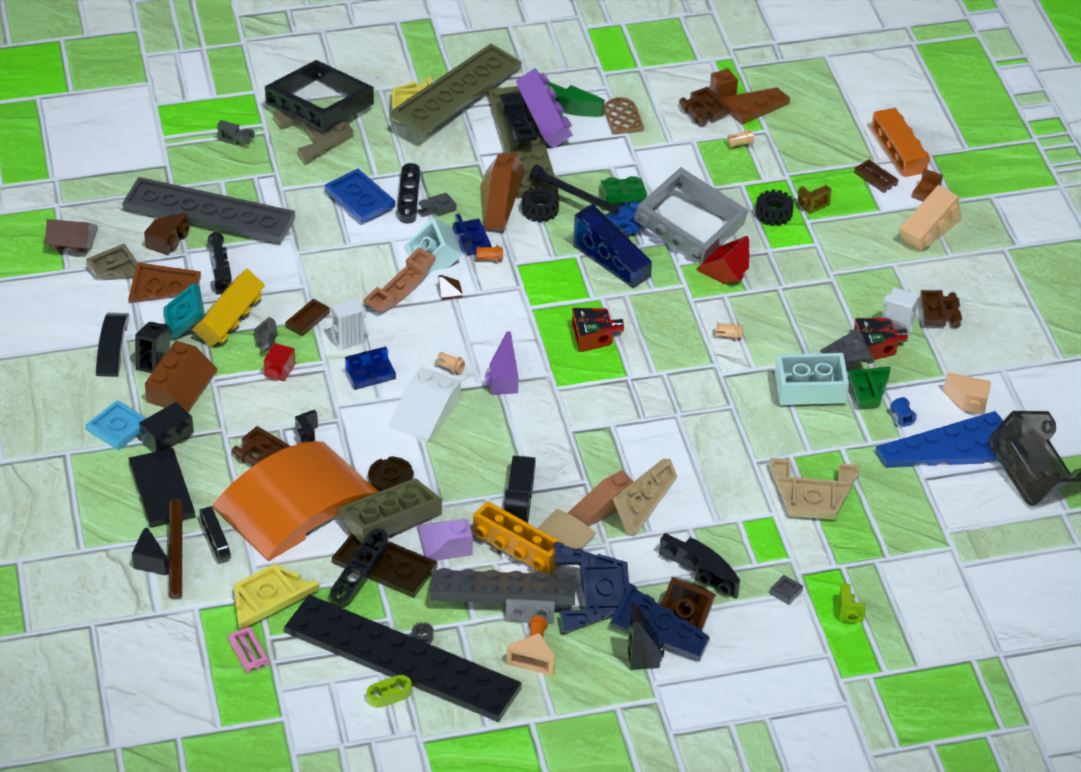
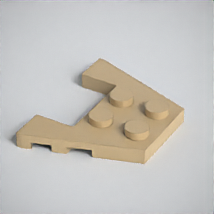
M770 458L769 466L789 516L836 520L860 469V465L839 463L838 481L790 477V459Z

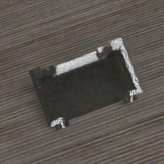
M1012 411L991 434L989 440L994 454L1029 506H1042L1081 492V468L1075 469L1070 473L1050 442V439L1056 432V422L1049 411Z

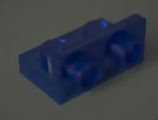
M460 213L455 214V222L452 223L453 232L455 235H458L459 246L461 249L464 248L467 256L476 255L477 247H492L480 218L463 221Z
M386 346L345 357V373L354 390L396 379V372L389 360Z

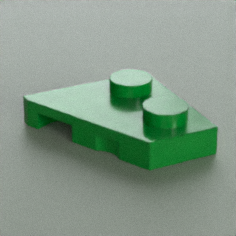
M890 366L848 371V380L858 408L880 406L890 376Z

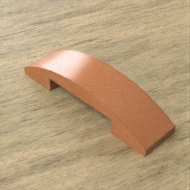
M419 247L405 260L406 266L382 289L376 287L363 300V303L378 312L394 307L405 299L423 280L436 260L435 256Z

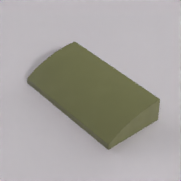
M414 478L338 507V513L351 533L362 543L366 536L374 529H383L390 535L441 515L442 499L418 479Z

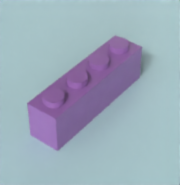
M534 68L515 81L544 140L552 148L573 136L570 129L572 124L563 115L565 110L560 102L555 100L557 94L552 87L548 86L550 81L544 72L540 73Z

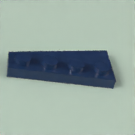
M630 583L611 621V627L629 633L630 604L635 603L657 632L659 643H663L665 648L700 661L710 641V636L685 619H680L669 608L662 607L655 602L654 598L648 594H643L637 590L635 585Z

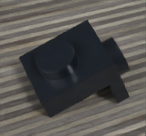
M316 410L295 416V435L297 440L302 443L315 441L314 429L318 428Z

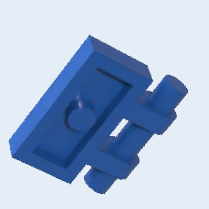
M641 201L629 202L619 207L618 214L610 212L605 214L604 221L615 231L619 232L622 230L624 237L639 233L645 227L636 222L634 218L637 206Z

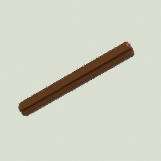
M179 499L171 500L169 504V597L171 599H180L182 597L183 505Z

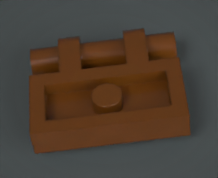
M708 87L691 92L689 100L685 97L679 100L682 109L686 113H690L692 119L702 126L708 123L706 117L714 121L730 113V108Z
M921 290L920 301L924 326H946V320H950L954 328L961 326L960 299L955 292H950L948 296H943L942 290Z
M256 426L242 438V445L244 446L240 448L235 445L231 453L236 455L237 459L241 462H247L253 467L268 456L288 448L290 445ZM253 452H255V453L259 454V456L256 458L255 456H253V455H251V454H252Z

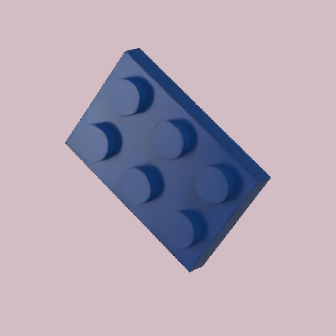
M359 168L325 184V192L360 223H364L396 207L395 200Z

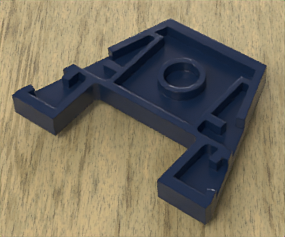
M555 542L553 545L555 565L580 566L584 610L560 611L561 634H566L613 617L629 586L627 562L602 554L595 555L585 552L581 548L575 549L565 546L564 543Z

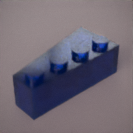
M593 203L574 215L573 247L633 289L651 278L652 261Z

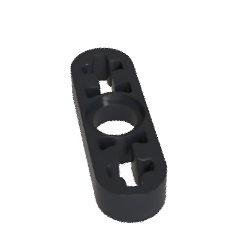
M212 506L199 509L202 525L218 562L231 559L228 542Z

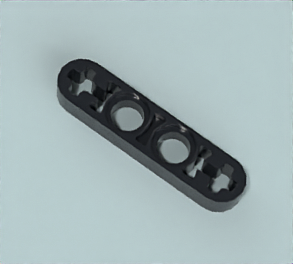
M407 163L402 166L398 220L405 224L413 223L417 219L420 167L415 163ZM406 185H414V187H412V188H408V187H405V186H406ZM410 198L413 201H404V199Z
M374 529L366 536L330 590L331 601L334 605L341 608L348 606L368 579L390 545L389 537L385 530ZM382 538L383 541H378L375 545L374 540ZM364 555H371L373 557L368 563L360 561V558ZM352 573L360 575V578L356 581H349L347 579ZM345 591V597L341 596L340 598H337V594L342 595Z

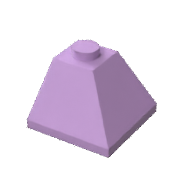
M461 518L417 525L426 557L438 561L473 555V535L468 519Z

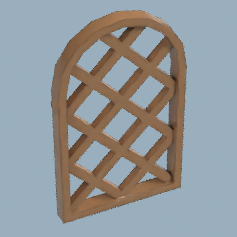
M616 97L605 103L604 114L613 135L644 130L641 117L632 100ZM618 106L623 107L622 110H618V109H616V108H617ZM628 109V110H631L632 112H631L630 114H628V113H626L625 111ZM613 111H615V112H617L618 114L615 116V115H612L611 113H612ZM621 115L627 116L625 119L620 118ZM629 118L635 119L634 122H630V121H627V120H628ZM616 120L622 121L620 124L614 123ZM624 123H627V124H629L630 126L627 128V127H624V126H622V125H623Z

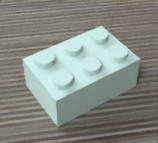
M843 353L777 355L775 378L780 405L847 403L849 381Z

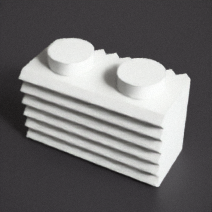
M893 288L891 294H887L884 299L883 306L886 307V310H884L882 318L891 319L895 330L906 329L909 337L914 328L919 295L909 291L906 292V290L901 288Z
M355 299L331 307L332 337L339 349L344 350L348 349V347L360 345V343L364 344V334H367V327L364 323V318L367 317L364 306H360Z

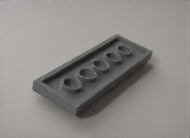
M440 568L433 570L430 600L506 603V599L555 601V605L575 606L576 575L566 572L547 574L541 571L523 573L521 571L499 572L497 570L475 571L473 569L459 571Z

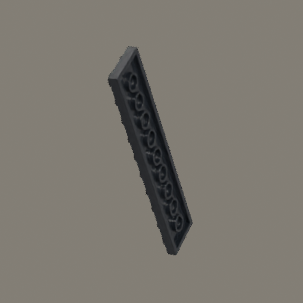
M310 594L284 626L286 634L386 676H407L411 680L412 687L498 723L522 689V682Z

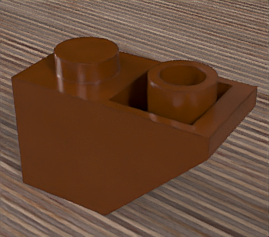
M181 213L155 219L144 232L146 248L169 255L178 246L179 241L189 232L188 214Z

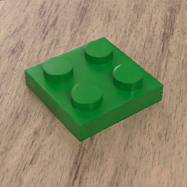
M629 176L626 179L609 177L606 180H601L604 200L609 203L638 202L647 198V191L642 178Z

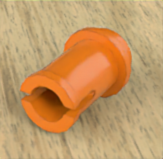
M496 245V247H477V261L496 260V262H499V260H503V247H499V245Z
M532 617L528 624L530 628L529 637L540 633L542 638L544 637V631L548 627L544 617Z

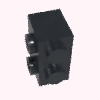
M177 402L139 422L141 439L155 452L169 448L174 443L194 433L192 416Z

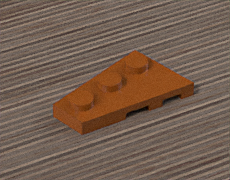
M778 87L720 97L730 108L729 114L741 125L790 104V97Z
M137 262L128 298L129 303L177 297L193 283H196L198 286L200 285L201 271Z

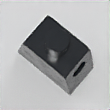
M150 321L135 334L136 370L152 373L170 349L171 328L167 324Z

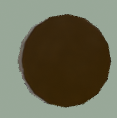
M390 456L384 460L380 458L371 464L368 470L369 483L380 492L414 479V470L411 464L403 458Z

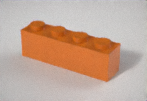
M896 107L873 112L871 128L902 175L909 177L922 174V171L928 168L930 156L921 146L920 140L913 134L912 128L906 124L903 115H900Z

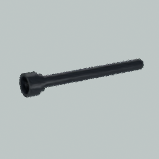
M536 164L530 172L529 179L532 181L549 183L610 213H619L617 206L549 175L545 168Z

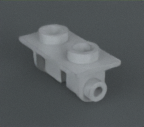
M506 599V621L529 623L532 617L542 616L548 624H554L555 601Z

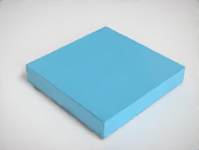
M117 400L85 424L88 432L119 451L140 435L139 422L146 418Z

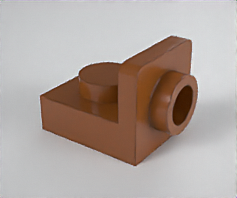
M924 169L921 181L912 192V198L923 202L938 185H942L943 175Z

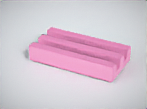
M251 627L228 634V641L246 674L251 673L253 668L256 671L259 670L261 665H264V667L269 666V659ZM247 634L260 659L257 660L243 635ZM236 638L239 639V641H240L242 647L244 648V650H245V652H246V654H247V656L249 657V659H250L251 662H248V660H247L246 656L244 655V653H243L241 647L239 646V644H238Z

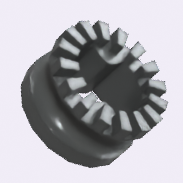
M427 622L416 623L412 628V637L431 644L434 640L433 626H430Z

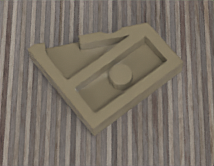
M121 244L87 258L86 265L96 279L134 278L137 260L127 246Z

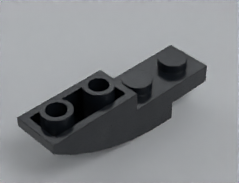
M667 533L663 534L660 538L659 555L695 571V580L703 585L712 587L735 599L739 597L740 579L719 554L692 537H689L684 542Z

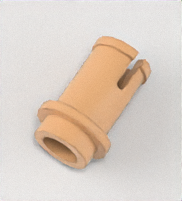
M746 129L742 133L727 135L728 145L730 148L744 144L751 145L754 142L753 132Z
M739 322L736 324H716V337H734L735 340L742 338L743 325H739Z
M444 352L438 353L437 357L445 361L436 359V365L450 369L454 374L461 373L464 370L465 361L461 357L456 358Z

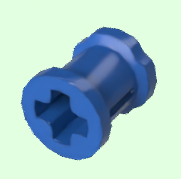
M906 397L897 398L890 405V409L898 417V424L901 427L910 426L917 420V415L909 407L910 402Z

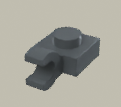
M220 120L217 124L218 141L237 146L239 142L249 145L250 138H255L253 129L240 130L239 125Z
M446 192L429 197L428 200L423 199L419 201L418 204L422 209L418 210V213L421 217H427L432 213L441 216L456 211L457 204Z
M271 317L266 318L254 329L256 343L264 352L271 349L273 344L276 343L274 339L278 336L276 321Z

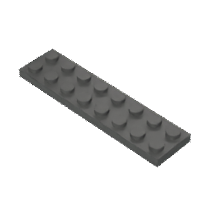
M142 177L137 178L122 202L123 209L161 218L186 213L188 214L189 224L281 244L295 219L294 210Z

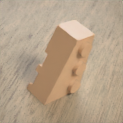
M938 185L900 227L901 239L922 252L962 220L959 196Z

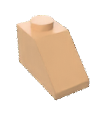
M947 372L944 392L962 411L985 414L991 381Z

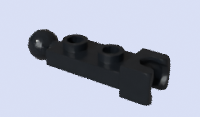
M213 232L208 236L207 242L213 248L216 269H213L216 294L222 295L232 283L229 261H225L228 260L227 249L222 247L224 237L219 232Z

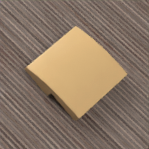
M556 509L537 528L563 542L565 546L575 549H582L596 534L583 522L559 509Z

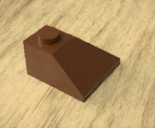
M671 577L661 606L669 608L674 612V615L682 620L685 619L703 631L716 594L681 577Z

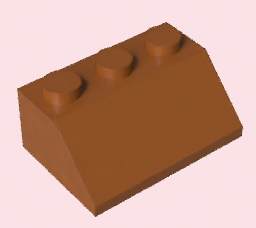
M175 340L145 382L147 403L166 408L177 402L189 413L217 373V368L196 346Z

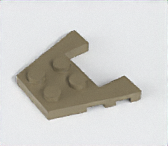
M284 112L273 113V120L280 130L301 124L313 141V144L298 148V155L305 165L310 164L314 157L323 156L327 149L331 147L336 148L353 137V129L346 120L322 132Z

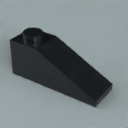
M631 603L627 649L630 669L660 668V658H664L665 655L664 645L659 643L657 632L635 603Z

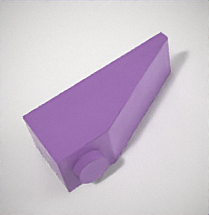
M507 331L489 363V373H485L486 386H490L492 395L518 393L519 377L511 331Z

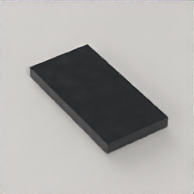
M174 448L128 458L150 528L169 523V504L171 500L179 499L182 501L183 520L196 517Z

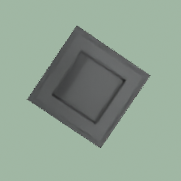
M785 575L770 588V595L788 605L803 592V585Z

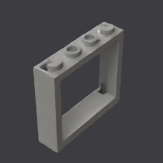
M680 167L637 206L634 220L702 264L719 246L723 245L744 225L748 209ZM675 187L728 221L705 243L652 210Z

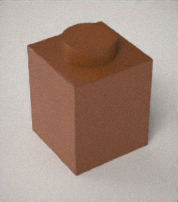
M729 68L711 73L710 89L719 98L737 95L738 79Z

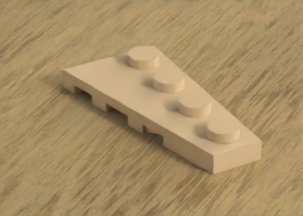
M661 459L613 498L627 535L637 534L678 477L671 459Z

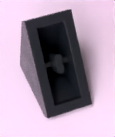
M144 528L132 551L133 568L160 575H168V557L149 528Z

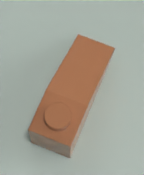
M621 470L602 480L568 514L589 527L618 512L613 498L634 481Z

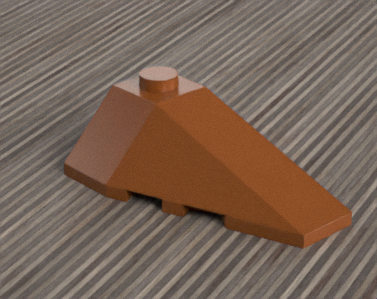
M517 153L498 154L485 172L481 183L485 231H500L506 228L525 172Z

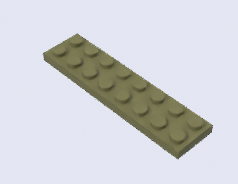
M490 43L391 111V117L423 136L521 68L522 62Z
M518 86L489 89L488 98L504 154L517 153L525 169L517 198H522L526 190L529 191L531 187L534 189L535 186H539V188L546 186V189L550 187L552 191H556L558 194L559 188L546 182L537 183L529 179L530 172L536 164L544 167L549 175L553 177L555 175L543 136L521 92L524 111L529 124L534 127L537 140L515 142L507 128L501 107L500 94L520 92Z

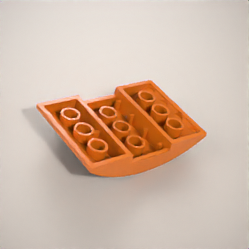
M313 441L290 446L263 459L237 478L219 496L212 507L269 562L305 541L307 532L338 515V507L379 491L325 442Z

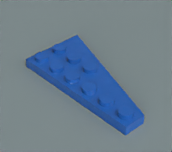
M996 411L876 446L875 450L876 455L885 468L913 467L915 463H927L928 466H937L938 462H948L949 465L984 464L986 460H998L999 463H1008L1010 459H1019L1020 462H1028L1029 459L1028 453Z

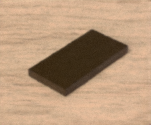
M352 533L333 555L332 564L345 569L362 544ZM380 538L379 540H375L374 543L376 545L378 541L382 542L383 540L382 538ZM389 541L388 549L368 579L414 598L433 574V570L437 569L438 562ZM364 555L360 558V561L368 563L373 557L371 555Z

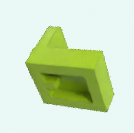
M841 584L838 598L839 621L863 622L866 604L855 603V594H851V584Z

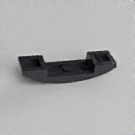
M520 92L500 94L503 115L512 139L515 142L537 140L534 127L529 124L525 114L524 102Z
M106 313L98 345L96 376L119 377L121 350L124 334L128 327L129 313Z

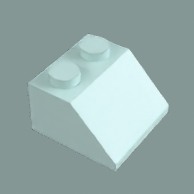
M435 217L405 244L409 255L420 247L435 256L436 260L428 272L447 269L463 255L452 227Z

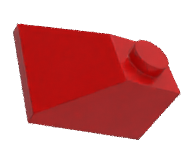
M748 236L719 246L697 267V270L722 284L740 281L744 277L743 273L749 269Z

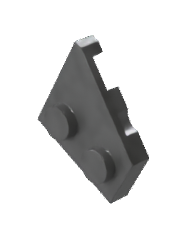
M858 328L820 350L821 353H843L846 367L856 366V362L866 361L868 364L875 362Z

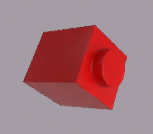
M274 343L264 358V375L285 382L296 365L295 348Z

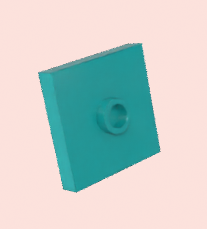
M193 283L163 307L166 324L171 328L170 339L173 341L205 316L200 286L196 283Z

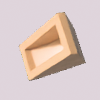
M540 633L508 645V665L554 676L555 656Z

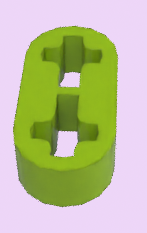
M397 675L369 685L366 691L367 703L374 708H380L408 698L412 692L411 680L407 676Z

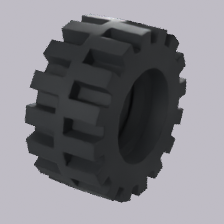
M535 186L534 189L531 187L529 191L526 190L522 195V214L526 216V219H531L532 222L537 220L538 223H542V221L549 222V219L553 220L555 216L557 217L559 212V195H557L556 191H552L550 187L546 189V186H542V188Z
M771 189V192L766 190L765 193H760V196L757 197L756 217L759 218L760 222L764 221L765 225H768V223L771 226H774V224L781 226L782 223L785 225L788 221L790 222L793 215L794 200H792L791 195L788 196V193H782V190H778V192L775 189Z

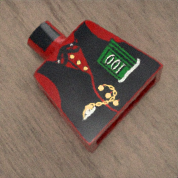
M572 308V327L579 352L610 346L613 343V333L624 332L623 319L611 320L606 308Z
M855 318L854 330L857 328L860 330L874 360L894 356L897 353L898 343L907 342L908 340L907 330H895L889 318Z

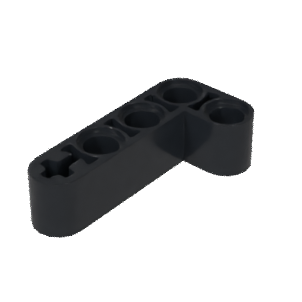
M513 455L508 489L505 491L504 510L528 523L536 457Z

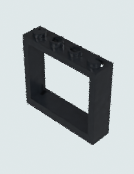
M314 60L266 85L265 103L324 132L374 105V87L325 63ZM318 80L349 96L323 109L292 94V92Z

